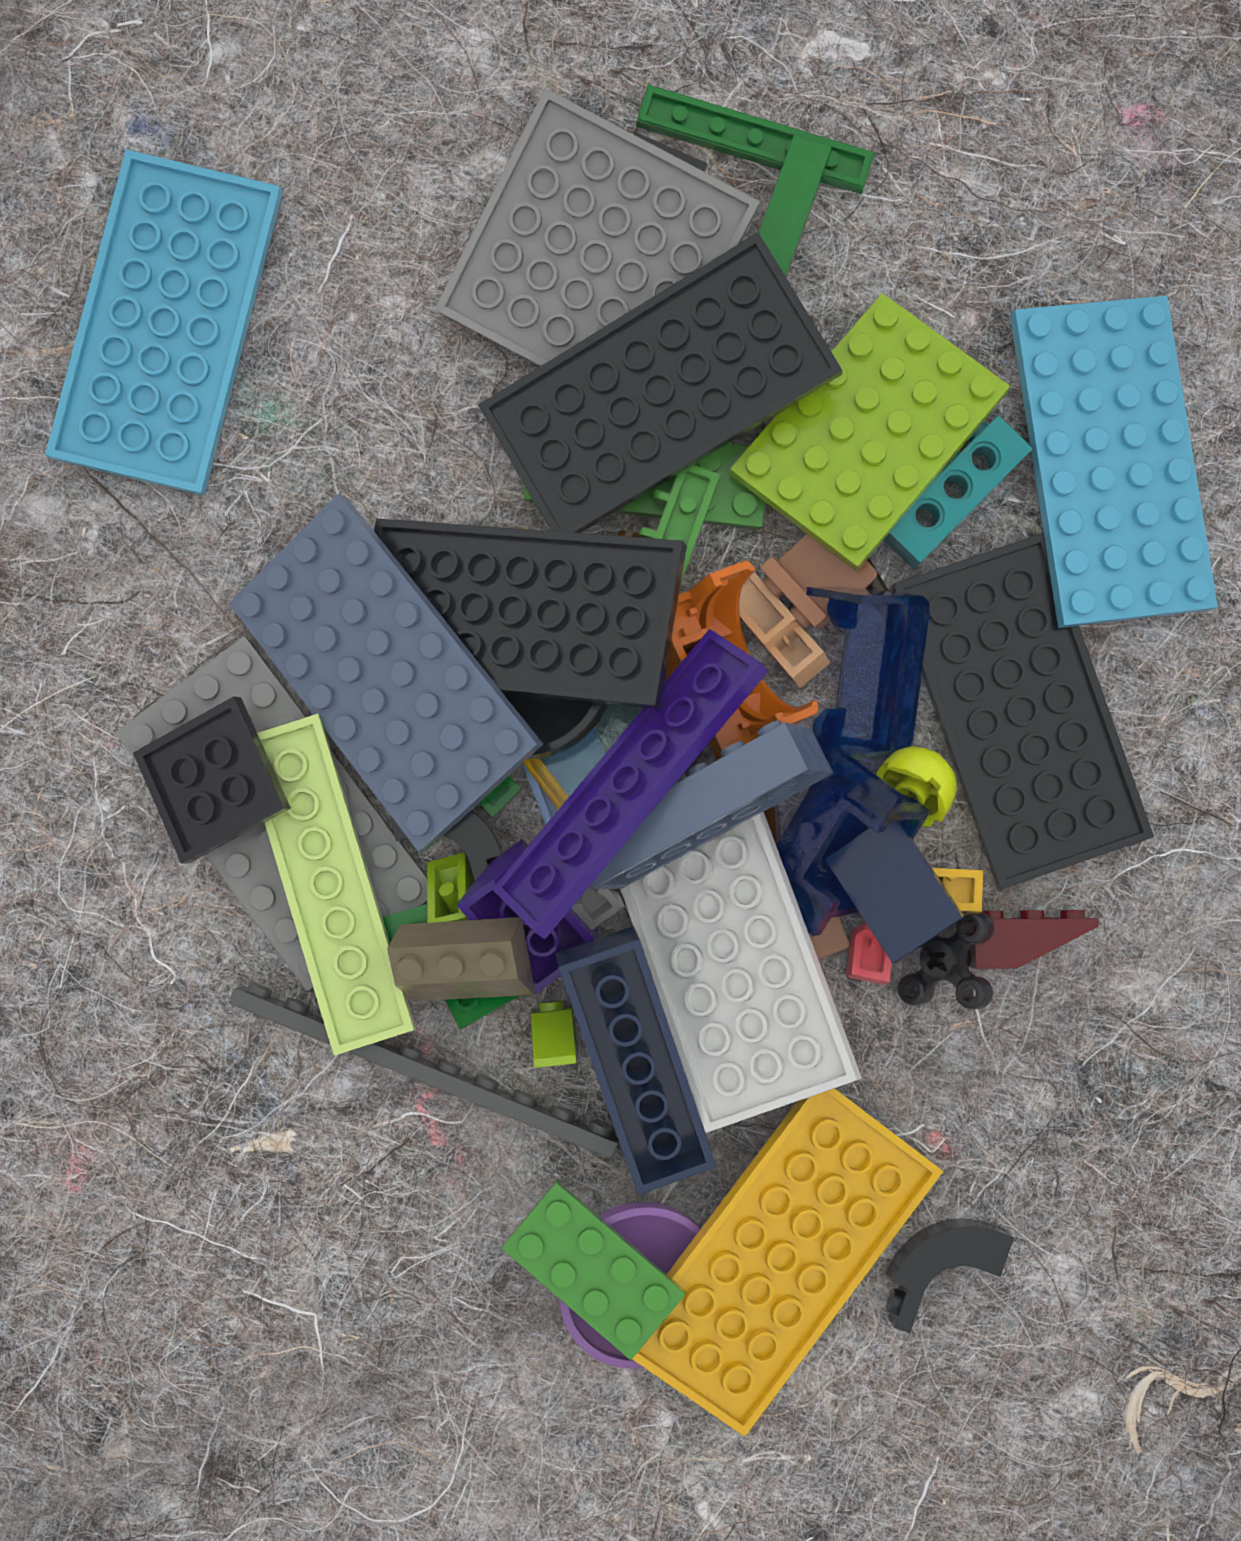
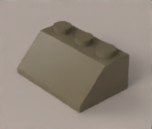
M520 917L401 924L387 948L395 986L413 1001L534 995L535 992L523 923Z

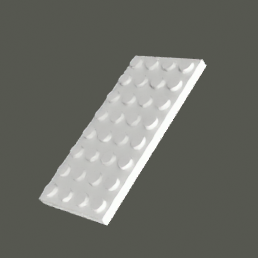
M764 812L629 886L620 889L632 924L640 938L705 1133L862 1078Z

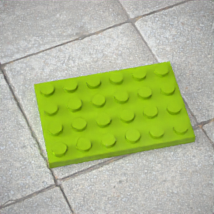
M884 293L875 300L831 351L842 368L843 374L779 412L730 468V476L856 572L1010 389L1009 384Z

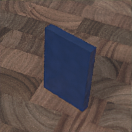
M890 813L825 859L893 964L899 962L965 918L895 813Z

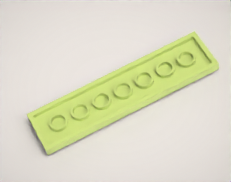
M315 714L257 733L291 807L288 811L265 822V826L333 1055L335 1056L416 1030L406 994L395 986L387 951L390 944L320 715Z

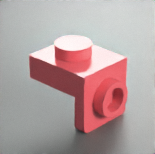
M864 922L851 930L846 977L881 985L889 983L892 962L867 923Z

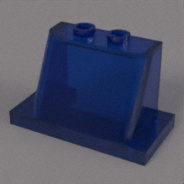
M842 749L832 750L827 761L833 774L810 787L776 845L807 931L812 936L821 935L833 917L859 913L825 859L869 828L876 833L884 832L892 821H901L911 838L914 839L931 812L916 799L898 792Z

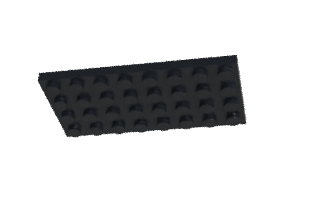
M759 232L478 404L550 530L582 533L841 376L843 373L836 358Z
M376 518L374 532L502 693L660 709L687 545L682 540Z
M1044 533L899 581L891 586L897 604L908 626V629H906L997 889L1002 890L1154 837L1080 627L1058 628Z

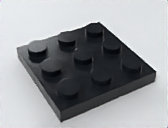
M231 697L133 752L181 864L191 863L291 809L241 697Z

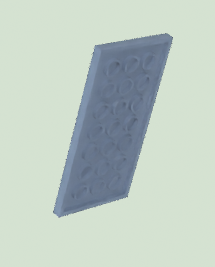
M337 494L229 603L312 714L320 715L323 728L418 852H426L543 745L354 505L344 495Z

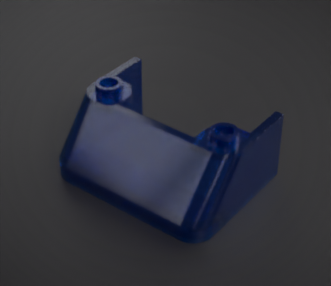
M807 587L806 595L829 599L827 613L831 623L835 627L845 629L836 707L824 709L813 723V733L826 759L840 764L886 759L895 751L910 747L914 738L930 615L928 600L924 596L909 593L849 587Z

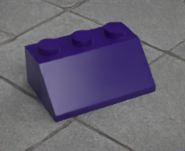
M523 839L490 862L458 901L457 907L469 920L519 917L492 889L528 847ZM570 909L548 937L544 939L522 920L535 987L534 993L537 994L561 976L555 953L600 938L598 926L591 930Z

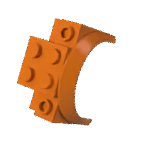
M748 560L712 572L689 591L679 594L664 683L709 629L750 655L743 635L739 613V599L742 587L755 572V567ZM762 679L709 743L718 760L722 758L721 751L740 741H744L745 744L759 737L757 731L771 722L781 720L782 723H794L797 725L818 713V703L814 700L803 706H791L776 696L764 679Z

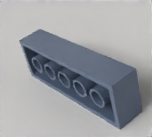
M781 720L774 721L757 731L759 737L745 744L744 741H740L721 751L722 758L709 765L708 762H702L689 768L685 772L687 778L673 785L593 881L589 889L625 888L833 774L812 729L795 725L794 723H782Z

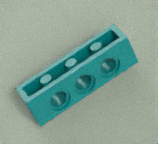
M999 415L989 425L984 421L968 439L971 443L961 453L957 452L943 471L885 537L884 541L913 570L1033 449ZM981 454L985 456L989 462V469L980 470L976 468L972 462V455ZM944 483H956L961 489V498L954 499L949 497L944 491ZM926 510L930 512L934 518V525L932 527L921 526L916 520V511Z

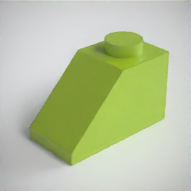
M465 852L427 862V923L469 920L457 907L458 901L475 882L470 862Z
M563 1000L539 1003L540 1010H535L531 1013L534 1068L577 1063L578 1048L573 1007H564Z

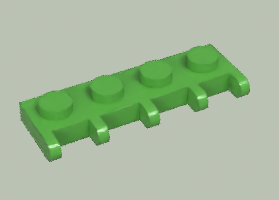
M692 465L677 474L670 494L660 490L654 491L652 500L665 505L657 531L641 527L638 534L640 538L682 540L687 545L681 584L720 478L719 473L696 465Z

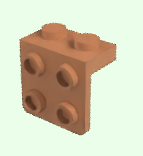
M805 534L779 560L771 556L760 567L767 575L762 582L778 599L785 594L794 604L789 610L791 614L805 628L812 624L820 631L877 578L876 570L867 560L856 572L808 534Z

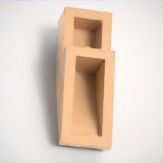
M754 572L745 582L740 593V619L800 689L831 662L791 612Z

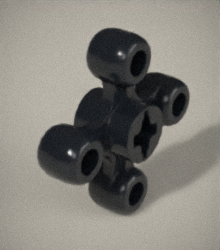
M967 912L964 914L965 918L957 922V931L954 935L948 938L938 935L921 946L922 950L919 957L921 969L916 973L907 974L901 978L897 988L900 999L912 1006L924 1005L933 998L935 985L941 980H946L955 986L956 999L964 1008L976 1010L988 1006L993 999V987L985 978L975 976L970 972L969 967L972 959L969 950L973 946L983 944L991 939L995 929L991 917L983 912Z

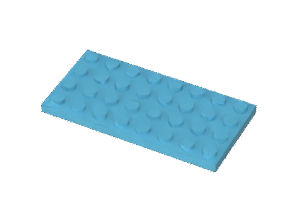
M125 149L45 456L52 460L205 496L283 195L280 186Z
M1156 296L1014 310L1010 315L1029 442L1033 448L1031 455L1058 628L1201 612L1218 608L1168 297Z

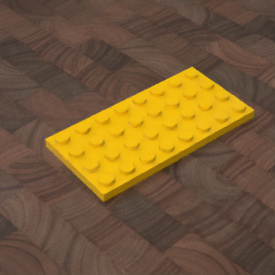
M835 1088L797 1101L667 1273L671 1279L686 1291V1295L632 1360L745 1437L943 1173V1170Z

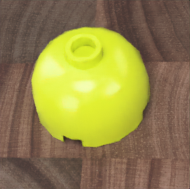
M910 746L895 751L880 765L873 775L872 788L878 801L881 802L885 798L893 806L889 812L895 813L900 820L910 825L931 827L934 821L939 820V823L943 821L951 809L957 792V780L954 771L939 753L927 748Z

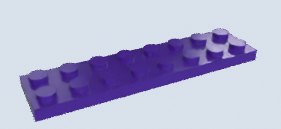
M709 629L665 681L660 709L643 708L492 890L536 934L546 939L768 673V670L758 660Z

